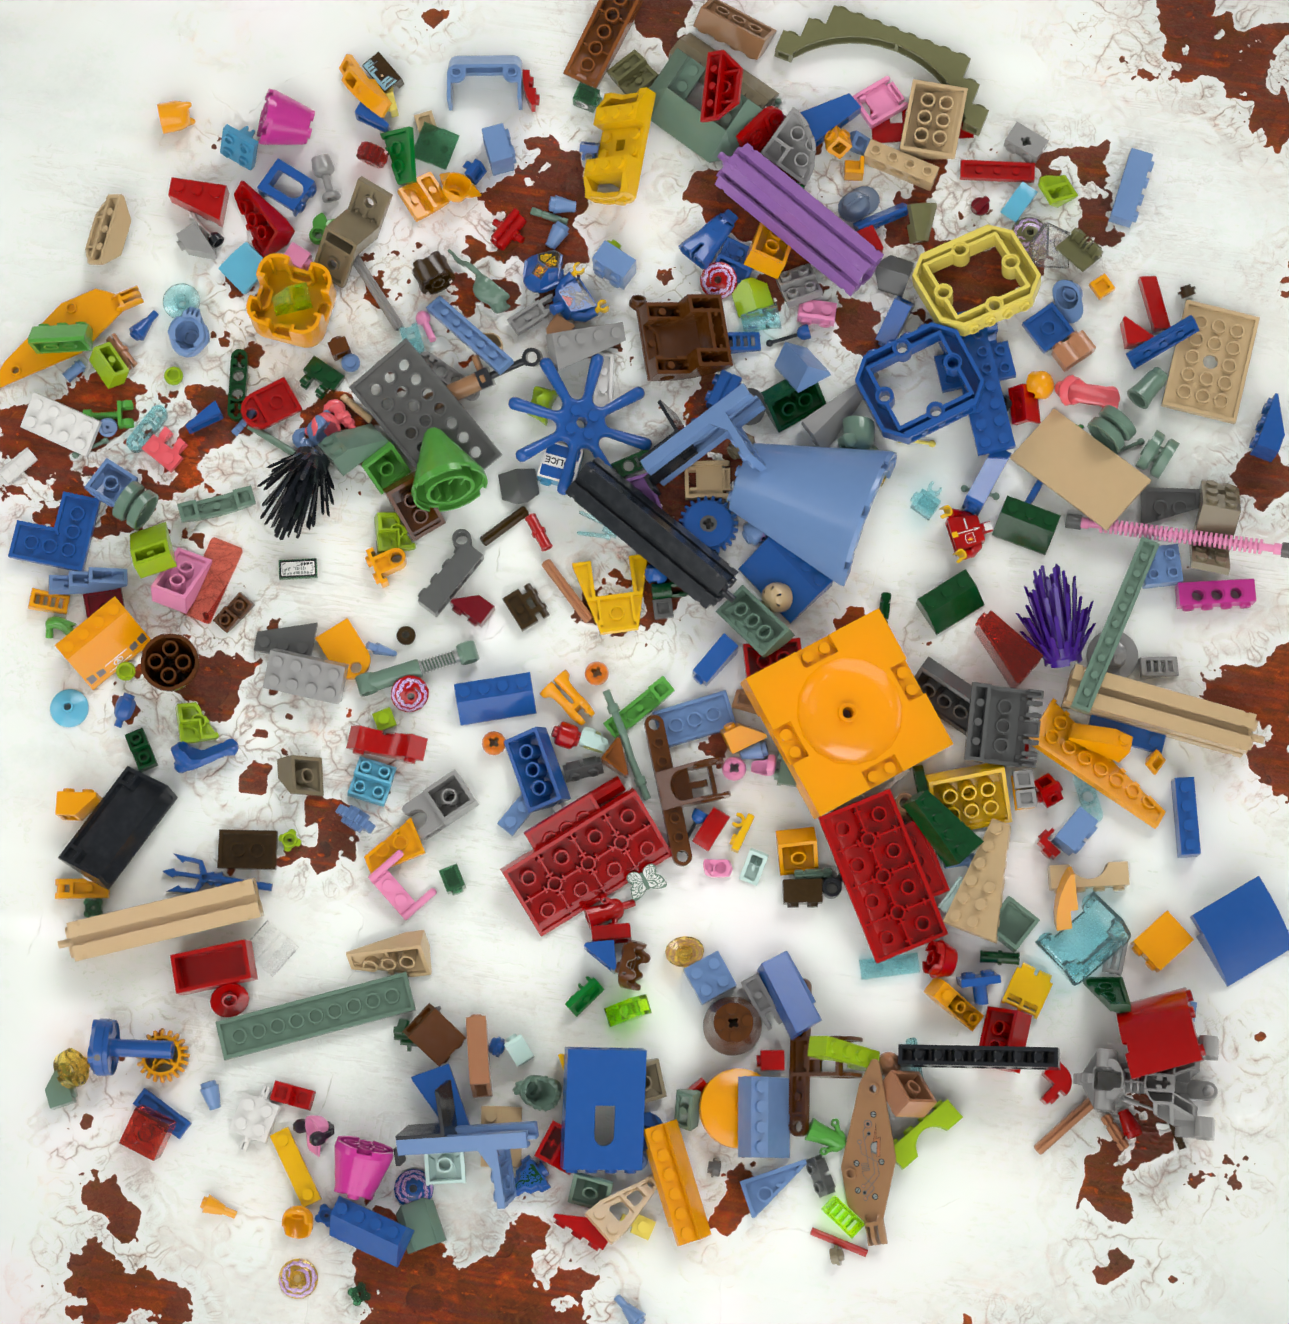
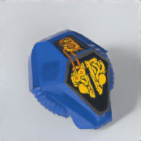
M552 250L526 259L522 278L527 289L533 293H545L555 289L564 277V270L562 269L563 255L556 250Z

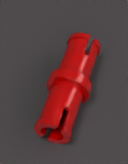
M536 513L528 515L525 521L528 523L532 531L531 535L533 538H536L541 551L545 552L551 549L553 545L545 533V527H542Z

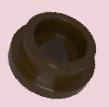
M1191 284L1180 287L1181 291L1177 293L1183 299L1196 294L1194 290L1196 287H1191Z
M403 626L397 631L396 637L402 645H410L414 642L416 634L413 628ZM408 632L410 635L408 638H403V633Z

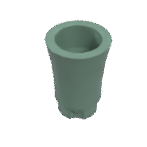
M1154 367L1153 370L1149 371L1136 385L1127 391L1129 399L1138 407L1147 409L1153 398L1164 386L1168 375L1161 368Z

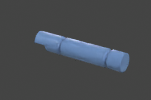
M250 410L246 416L252 419L257 413ZM241 419L231 432L238 436L247 424Z

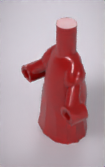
M601 895L600 901L603 904L584 908V914L591 930L592 926H598L611 919L612 922L608 923V925L617 924L618 920L622 918L624 910L634 907L636 904L633 899L622 902L617 898L610 899L606 895Z

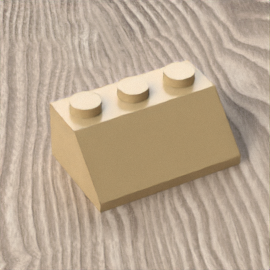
M481 1106V1124L522 1122V1107ZM522 1148L510 1149L513 1167H520ZM481 1156L480 1167H489Z

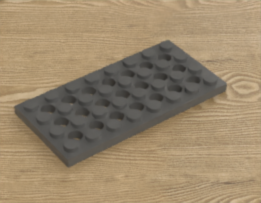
M407 338L349 386L415 468H417L420 454L419 444L422 443L424 433L432 427L441 429L484 470L503 455ZM402 360L408 361V369H400L399 364ZM388 372H392L395 376L394 380L390 383L385 380V375ZM415 374L421 377V381L417 385L411 382V378ZM374 384L380 386V392L377 395H373L371 392V387ZM401 386H404L407 391L404 397H399L397 394V390ZM426 389H431L433 392V396L430 399H425L423 396V392ZM385 399H390L392 401V407L390 409H385L383 407V401ZM412 401L418 403V409L414 412L409 409V404ZM439 403L445 406V410L441 414L435 411V407ZM398 413L404 415V421L401 424L395 422V416ZM425 415L430 417V424L428 426L421 424V418ZM450 418H455L457 425L450 429L447 426V421ZM409 428L416 430L414 438H408L407 430ZM462 432H466L469 436L466 443H461L459 440V435ZM473 447H479L481 450V454L476 458L471 455Z

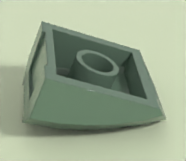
M423 1197L400 1206L396 1213L398 1223L415 1230L406 1248L408 1254L447 1241L433 1200Z

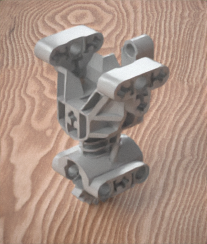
M1211 1035L1197 1036L1199 1044H1203L1206 1056H1203V1059L1218 1061V1037ZM1097 1048L1096 1053L1082 1073H1074L1073 1084L1082 1085L1094 1110L1097 1112L1115 1113V1104L1122 1101L1136 1107L1141 1106L1152 1110L1155 1116L1175 1127V1137L1214 1141L1215 1139L1214 1118L1197 1116L1198 1107L1191 1101H1211L1218 1094L1217 1087L1212 1082L1191 1080L1194 1075L1200 1072V1061L1145 1075L1133 1080L1130 1073L1124 1071V1069L1129 1068L1128 1064L1118 1063V1053L1116 1050ZM1098 1072H1112L1122 1076L1120 1088L1113 1087L1111 1090H1098ZM1206 1086L1214 1088L1212 1096H1205L1203 1094V1089ZM1125 1094H1146L1152 1101L1153 1108L1141 1104L1140 1101L1126 1097Z

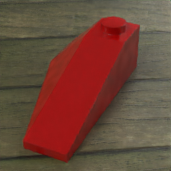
M241 181L234 193V197L240 213L246 218V229L251 231L253 247L264 258L287 246L295 230L281 213L245 181Z

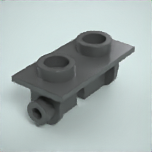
M596 756L583 759L584 765L580 766L579 760L567 762L566 765H563L566 782H574L582 778L603 774L601 758Z
M817 1155L807 1159L806 1169L812 1177L814 1190L819 1195V1198L836 1192L834 1189L836 1186L831 1174L827 1176L823 1174L829 1171L825 1158H822V1155Z

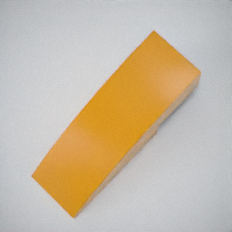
M1067 867L1054 900L1053 916L1057 931L1072 929L1071 911L1078 910L1075 874L1072 867Z

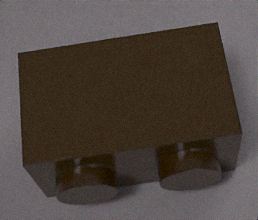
M783 879V905H787V908H799V905H807V908H817L818 904L823 903L822 879Z

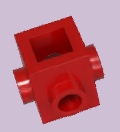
M1049 773L1034 781V789L1039 804L1043 803L1046 808H1049L1064 799L1061 793L1063 788L1060 782L1055 780Z

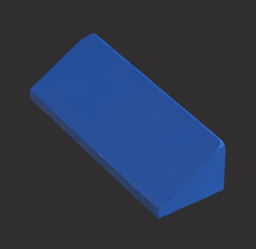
M897 204L854 222L853 227L855 231L873 225L874 229L905 217L908 215L907 204Z

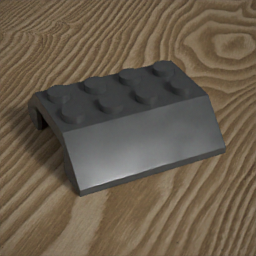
M972 682L964 760L1012 767L1036 768L1037 760L1026 759V757H1037L1038 753L1024 750L1025 744L1032 746L1039 744L1038 740H1030L1028 737L1039 738L1041 721L1030 720V718L1041 719L1042 714L1028 712L1029 706H1043V702L1032 701V699H1043L1044 691Z

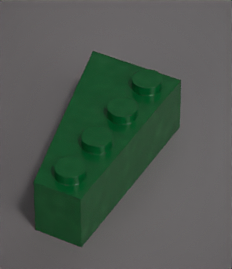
M928 790L915 793L903 804L946 867L960 864L984 842Z

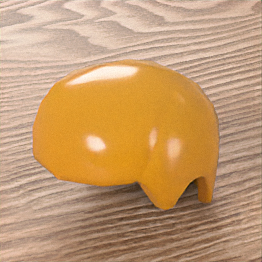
M1033 371L1027 377V390L1035 394L1034 398L1047 399L1052 394L1054 381L1049 373Z

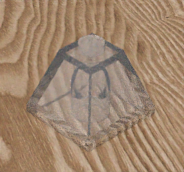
M1045 222L1029 243L1028 255L1033 263L1038 267L1069 268V260L1055 247L1070 236V232Z

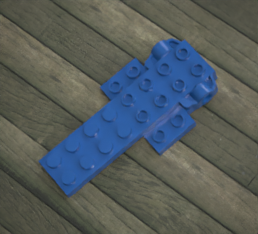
M997 323L991 327L983 328L975 334L961 336L985 380V388L978 409L968 415L978 456L1016 447L1000 385L1002 380L1016 378V371L1008 341L997 343ZM938 342L943 354L934 356V362L942 393L962 389L963 395L967 392L959 377H950L945 373L943 361L946 353L940 342ZM952 362L948 366L954 368L958 364L956 362Z

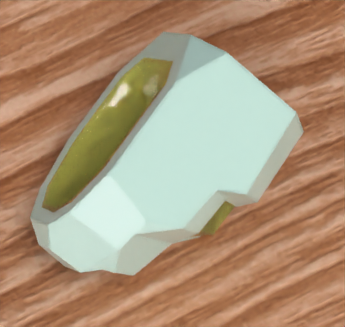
M584 727L579 746L604 754L610 747L608 740L602 736L601 732Z

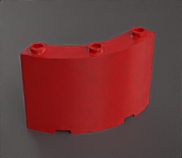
M1184 987L1130 1002L1131 1012L1116 1013L1122 1044L1127 1045L1129 1053H1126L1125 1056L1133 1080L1171 1068L1204 1061L1203 1056H1206L1204 1045L1199 1044L1193 1021V1018H1196L1194 1007L1191 1006V1001H1194L1190 989L1187 990Z

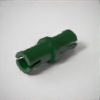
M980 950V963H997L999 966L1002 964L1019 965L1020 953L1002 952V950H998V952Z

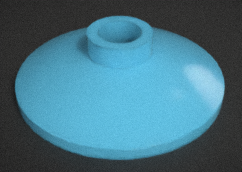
M73 689L59 692L53 698L50 705L52 718L63 727H75L81 724L89 711L86 697L81 692ZM71 704V709L65 710V706Z

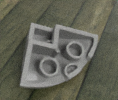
M793 107L761 154L806 186L815 167L816 143L808 122Z

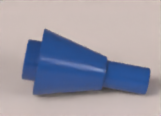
M153 310L146 318L129 328L130 336L136 341H144L152 322L159 314Z

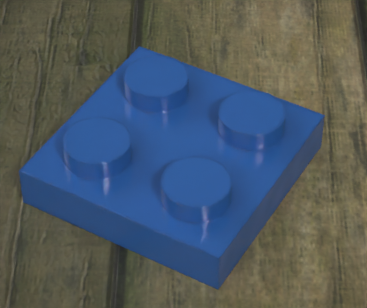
M1053 302L1022 323L1023 328L1043 354L1051 350L1059 341L1063 342L1074 332V329Z

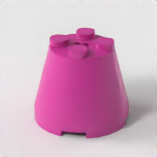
M269 88L265 96L266 103H264L263 110H261L257 137H260L257 140L258 144H306L311 136L312 128L309 126L311 121L313 122L315 111L287 95Z
M338 1136L334 1145V1191L341 1194L346 1193L348 1194L347 1197L353 1200H359V1197L373 1200L374 1194L393 1160V1148L377 1141L370 1142L355 1136Z

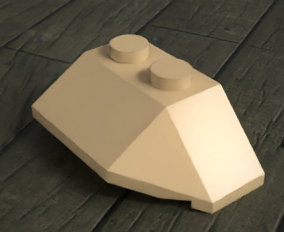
M108 194L106 201L95 214L85 247L87 263L90 265H104L122 254L131 224L130 214L122 194Z

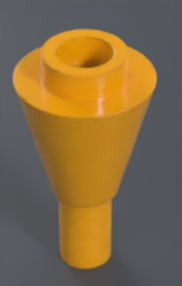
M211 1194L208 1197L204 1196L200 1208L203 1209L202 1213L223 1214L231 1218H235L237 1211L225 1207L226 1205Z

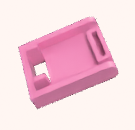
M889 76L882 78L852 96L861 106L860 114L870 129L908 107V103L904 102L905 98L892 81L887 84L891 80ZM866 102L873 113L869 116L861 104Z

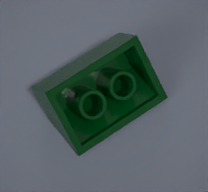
M784 379L761 392L766 404L765 412L779 433L827 404L818 382L798 393Z
M1007 495L992 536L1046 555L1061 515Z
M966 569L924 594L916 601L917 607L936 635L985 605L977 585Z

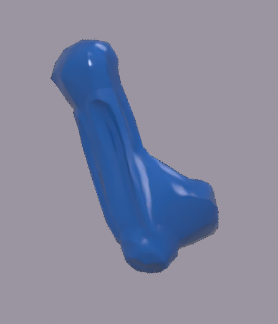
M227 739L223 743L205 750L191 747L186 742H178L171 747L175 760L174 769L178 773H184L202 767L224 756H235L239 746L234 739Z

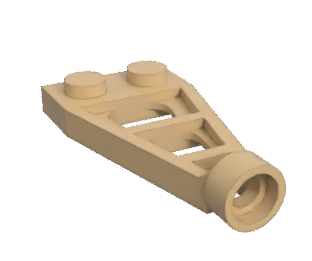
M653 1173L646 1179L600 1200L585 1213L589 1221L611 1245L628 1231L657 1190ZM634 1191H639L643 1199L638 1205L634 1206L627 1199V1196ZM617 1203H624L629 1209V1213L622 1221H618L609 1211V1208Z

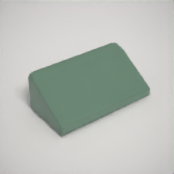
M677 1089L674 1119H677L680 1128L692 1131L698 1127L701 1091Z

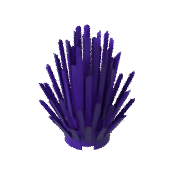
M1055 564V567L1052 569L1053 574L1051 573L1048 577L1045 574L1044 565H1041L1038 576L1037 572L1033 571L1035 590L1032 589V592H1028L1027 587L1024 586L1031 609L1029 605H1025L1031 619L1022 618L1019 613H1016L1029 632L1030 637L1023 631H1020V633L1027 640L1026 642L1043 658L1045 667L1048 664H1051V668L1069 667L1070 662L1077 660V663H1080L1083 660L1081 652L1096 624L1093 623L1085 635L1094 601L1090 602L1089 609L1086 607L1081 610L1083 597L1080 596L1077 608L1076 576H1074L1072 583L1071 621L1070 585L1067 583L1065 570L1062 571L1061 579L1060 566Z

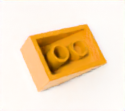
M760 222L746 255L744 265L778 279L786 265L791 247Z

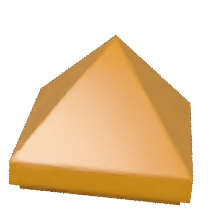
M1156 749L1146 757L1145 765L1153 775H1156L1166 759Z

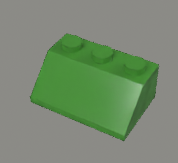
M76 322L72 325L57 323V325L53 326L39 324L32 327L28 337V344L37 354L93 351V329L86 322Z

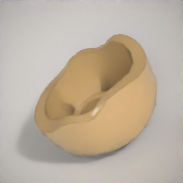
M775 582L763 589L761 601L771 612H784L791 607L793 596L788 585Z

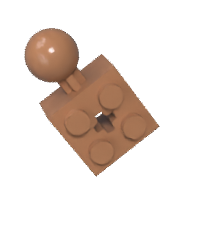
M893 1052L882 1053L879 1057L881 1073L885 1076L883 1084L886 1101L895 1117L924 1118L937 1101L919 1071H900L901 1066L898 1065V1055Z

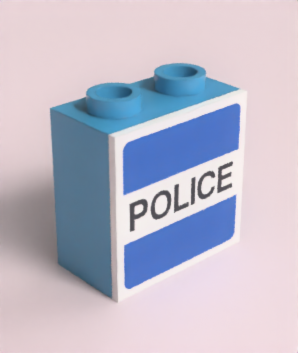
M555 443L544 450L537 473V481H540V484L558 486L569 451L568 445ZM582 449L578 452L572 482L577 478L584 458V450Z

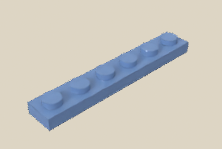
M440 295L426 307L432 316L499 375L514 363L509 355Z

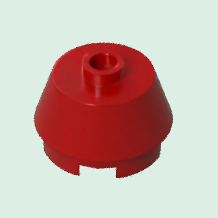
M943 940L931 941L925 949L928 955L926 962L922 961L923 972L929 974L931 978L951 976L958 962L957 950Z

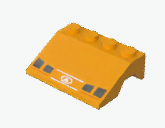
M114 596L55 644V646L91 689L94 690L116 672L117 666L120 663L130 661L141 652L151 639Z

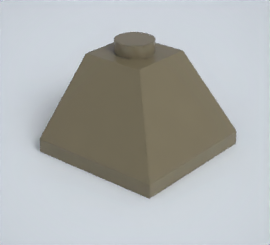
M290 755L277 759L278 779L290 794L324 796L322 758Z
M658 1058L646 1059L645 1104L667 1097Z

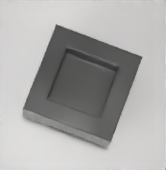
M672 598L652 600L655 620L674 618Z

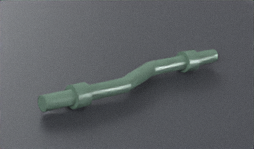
M610 689L603 692V695L608 705L607 710L609 714H612L620 734L626 758L635 777V785L639 787L642 797L646 801L651 799L646 786L647 781L645 776H642L634 757L626 728L619 714V706L614 702Z

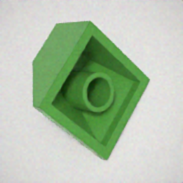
M389 440L387 444L364 460L361 465L381 494L384 493V488L411 472Z

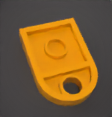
M348 618L315 638L328 660L349 664L346 679L355 680L356 676L369 670L371 664L370 654ZM360 664L362 666L361 671L353 673L351 671L352 665Z

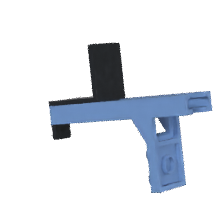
M742 383L684 427L678 415L664 402L659 400L657 403L673 427L674 432L639 458L648 473L643 478L649 488L658 496L662 494L657 487L658 483L665 486L725 439H729L736 448H739L738 454L744 462L747 461L752 469L757 468L762 472L767 467L742 426L766 408L757 395L753 397L748 391L747 386Z
M446 1080L435 1090L439 1123L408 1125L395 1136L397 1147L393 1149L396 1166H401L406 1161L405 1155L478 1151L492 1169L491 1182L494 1183L493 1198L494 1202H497V1209H505L517 1196L510 1149L528 1148L530 1146V1141L528 1140L539 1137L537 1121L457 1126L451 1080Z

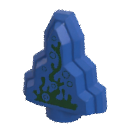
M527 1155L521 1161V1166L516 1170L514 1180L517 1196L524 1192L532 1194L536 1191L544 1192L551 1188L546 1179L549 1172L541 1161L536 1163L530 1155Z

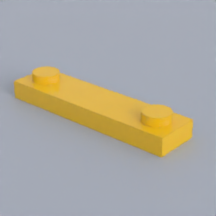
M289 1127L270 1135L302 1207H307L321 1200L322 1198Z

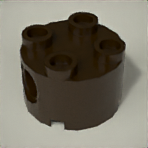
M435 251L430 256L413 262L412 274L419 283V288L423 294L427 292L430 295L439 293L450 286L449 282L451 280L453 282L455 280V274L447 263L446 257L441 255L439 251Z

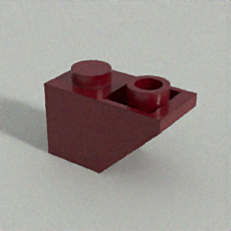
M480 595L455 598L450 601L453 607L452 611L459 616L462 614L468 618L467 621L474 627L478 625L482 628L495 611V606Z

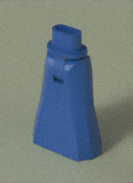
M729 209L723 214L720 213L699 231L683 241L678 246L680 251L701 269H707L720 247L730 235L738 217Z

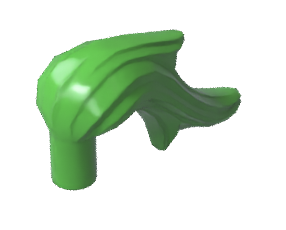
M59 616L48 618L45 623V638H53V629H59L65 635H68L74 630L73 626L77 624Z

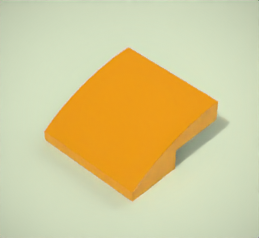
M431 171L417 177L416 183L403 186L397 191L416 222L428 217L450 202L443 195L442 188Z

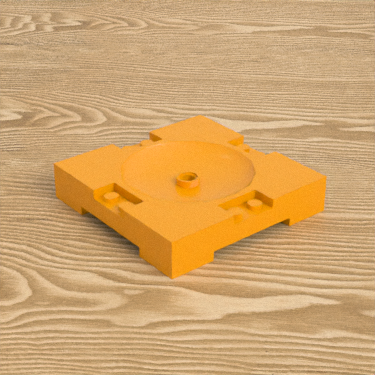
M879 608L745 678L740 683L758 717H761L814 819L953 745L926 693L923 694L905 660L907 658ZM843 709L850 712V718L843 716Z

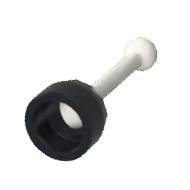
M194 212L189 213V218L194 220L209 235V244L214 249L218 248L224 242V237L218 232L211 233L196 218Z

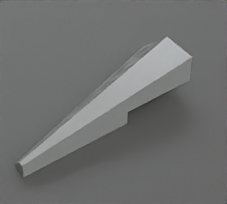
M878 373L873 374L877 380L879 378ZM856 384L802 420L801 425L811 436L816 447H830L843 428V418L852 416L860 405L863 398Z

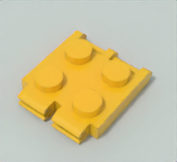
M1023 962L1021 968L1016 967L1001 1003L1005 1004L1006 1002L1016 1007L1018 1011L1022 1010L1033 1015L1034 1019H1037L1053 985L1050 982L1052 975L1039 970L1036 976L1034 975L1036 968Z

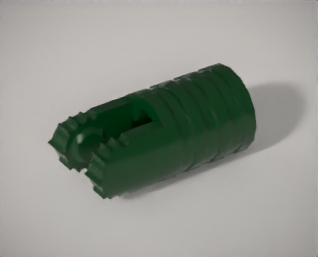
M672 581L651 584L653 600L687 597V593L684 591L672 593L671 587H678Z

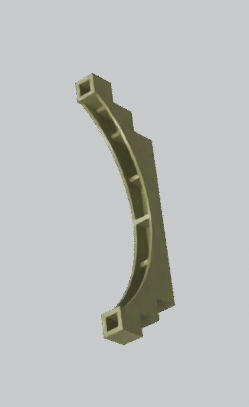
M834 5L826 24L820 19L808 18L801 36H798L793 31L783 30L776 45L774 56L790 63L793 58L820 47L848 43L867 44L886 48L912 59L930 72L941 84L968 88L962 118V130L977 136L980 135L989 110L983 105L973 104L980 84L974 79L964 78L971 60L966 54L956 53L946 46H938L928 39H920L913 33L902 32L895 26L884 25L877 19L866 18L865 15L851 12L844 6L838 7Z

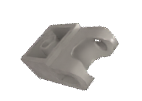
M454 769L403 805L402 811L407 816H413L419 812L426 813V823L418 830V835L421 840H427L477 807L479 803L459 773ZM450 795L455 796L452 801H449V800H450V798H449Z

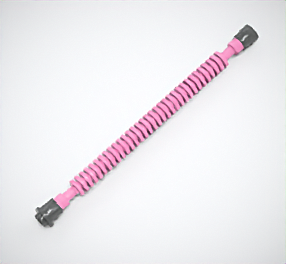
M1067 513L1065 528L1081 530V528L1089 529L1090 527L1098 528L1099 533L1103 532V528L1090 520V518ZM1116 520L1108 529L1109 534H1112L1114 531V535H1117L1119 531L1121 536L1123 532L1124 536H1127L1129 533V537H1132L1134 533L1136 538L1138 534L1139 538L1142 535L1147 538V535H1149L1151 540L1152 536H1154L1153 540H1157V537H1159L1158 541H1162V537H1164L1163 541H1167L1168 538V542H1172L1173 539V543H1176L1178 539V543H1182L1183 540V544H1186L1188 541V545H1191L1193 541L1195 546L1197 542L1198 546H1201L1203 543V547H1206L1208 543L1210 548L1212 544L1213 548H1216L1218 545V549H1221L1223 545L1225 550L1227 546L1228 550H1231L1233 547V551H1236L1238 547L1240 552L1242 548L1243 552H1246L1248 549V553H1251L1253 549L1254 554H1256L1257 550H1259L1258 554H1261L1262 551H1268L1281 555L1283 558H1289L1288 542H1283L1282 544L1275 543L1274 545L1265 544L1263 539H1260V543H1258L1257 538H1255V542H1253V538H1250V541H1248V537H1245V541H1243L1242 536H1240V540H1238V536H1235V539H1233V535H1230V539H1228L1227 534H1225V538H1223V534H1220V537H1218V533H1215V537H1213L1212 532H1210V536H1208V532H1205V535H1203V531H1200V535H1198L1197 530L1193 534V530H1190V533H1188V529H1185L1184 533L1182 528L1178 532V528H1175V531H1173L1174 527H1170L1169 531L1167 526L1163 530L1164 526H1160L1159 529V525H1155L1154 529L1152 524L1150 528L1149 524H1145L1144 527V523H1141L1139 527V523L1136 522L1134 526V522H1131L1129 525V521H1126L1124 525L1123 520H1121L1120 524L1119 520Z

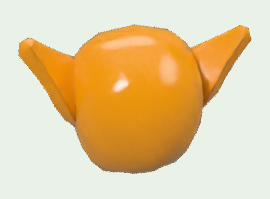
M447 172L439 175L443 185V195L451 202L460 203L466 198L481 197L482 195L476 186L472 184L471 180L463 174Z

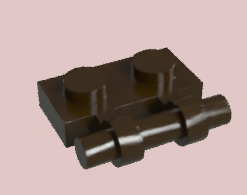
M530 583L524 586L527 593L522 595L520 590L517 589L502 598L522 632L538 623L535 615L540 613L543 619L550 615L547 611L548 607L545 603H542L538 596V591L536 588L533 589ZM531 599L536 607L531 609L526 602L527 600Z

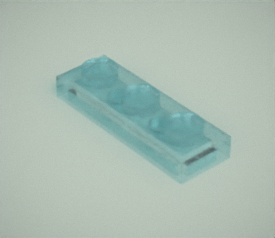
M918 953L897 955L877 964L874 958L859 960L861 980L920 973Z

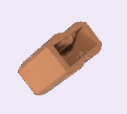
M1083 330L1079 332L1074 331L1067 337V341H1059L1052 347L1054 350L1051 355L1064 372L1087 358L1096 349V346Z

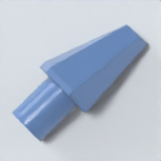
M369 641L366 643V649L372 650L375 655H397L395 650L378 642L376 644Z

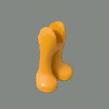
M565 669L553 681L569 695L573 703H570L553 682H550L539 694L543 698L550 697L554 699L573 721L582 726L586 722L577 712L583 709L591 718L595 712L590 704L572 686L569 681L570 674Z

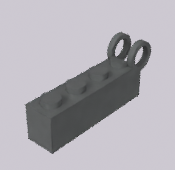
M458 529L453 533L452 541L455 547L453 557L445 560L442 564L443 569L439 574L435 573L430 579L431 584L427 588H423L418 594V603L435 617H438L484 560L483 554L472 546L471 535L465 529ZM465 536L468 538L465 544L461 545L456 542L459 537Z

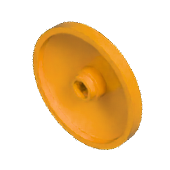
M743 1068L729 1069L715 1075L704 1087L699 1101L700 1119L709 1136L723 1146L737 1149L738 1077L761 1076L754 1071Z

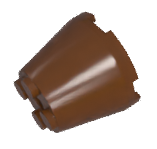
M158 635L151 639L142 651V674L148 683L159 690L170 692L183 689L197 675L199 669L198 652L191 641L182 635ZM175 666L179 670L176 672L172 667Z
M736 996L724 997L714 1002L708 1008L703 1020V1032L708 1044L715 1051L727 1056L741 1055L751 1050L758 1042L762 1031L761 1017L755 1007L746 999ZM737 1018L738 1027L733 1026L730 1028L728 1020Z

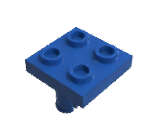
M992 969L981 970L980 974L976 975L973 972H963L960 977H956L957 985L961 988H973L974 1003L977 1005L989 1004L987 986L989 984L1001 983L1000 975L992 971Z

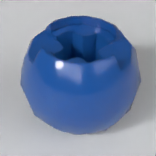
M652 564L646 567L644 575L648 583H663L667 580V577Z

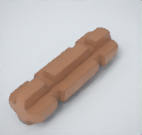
M1108 1113L1101 1118V1121L1107 1126L1106 1129L1114 1142H1117L1116 1145L1119 1150L1123 1151L1129 1147V1143L1123 1138V1133L1116 1122H1113L1114 1119L1111 1114Z

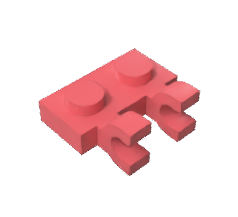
M165 426L160 432L159 437L153 434L141 449L172 473L183 460L180 454L188 445L181 438L175 442L173 448L165 444L174 435Z

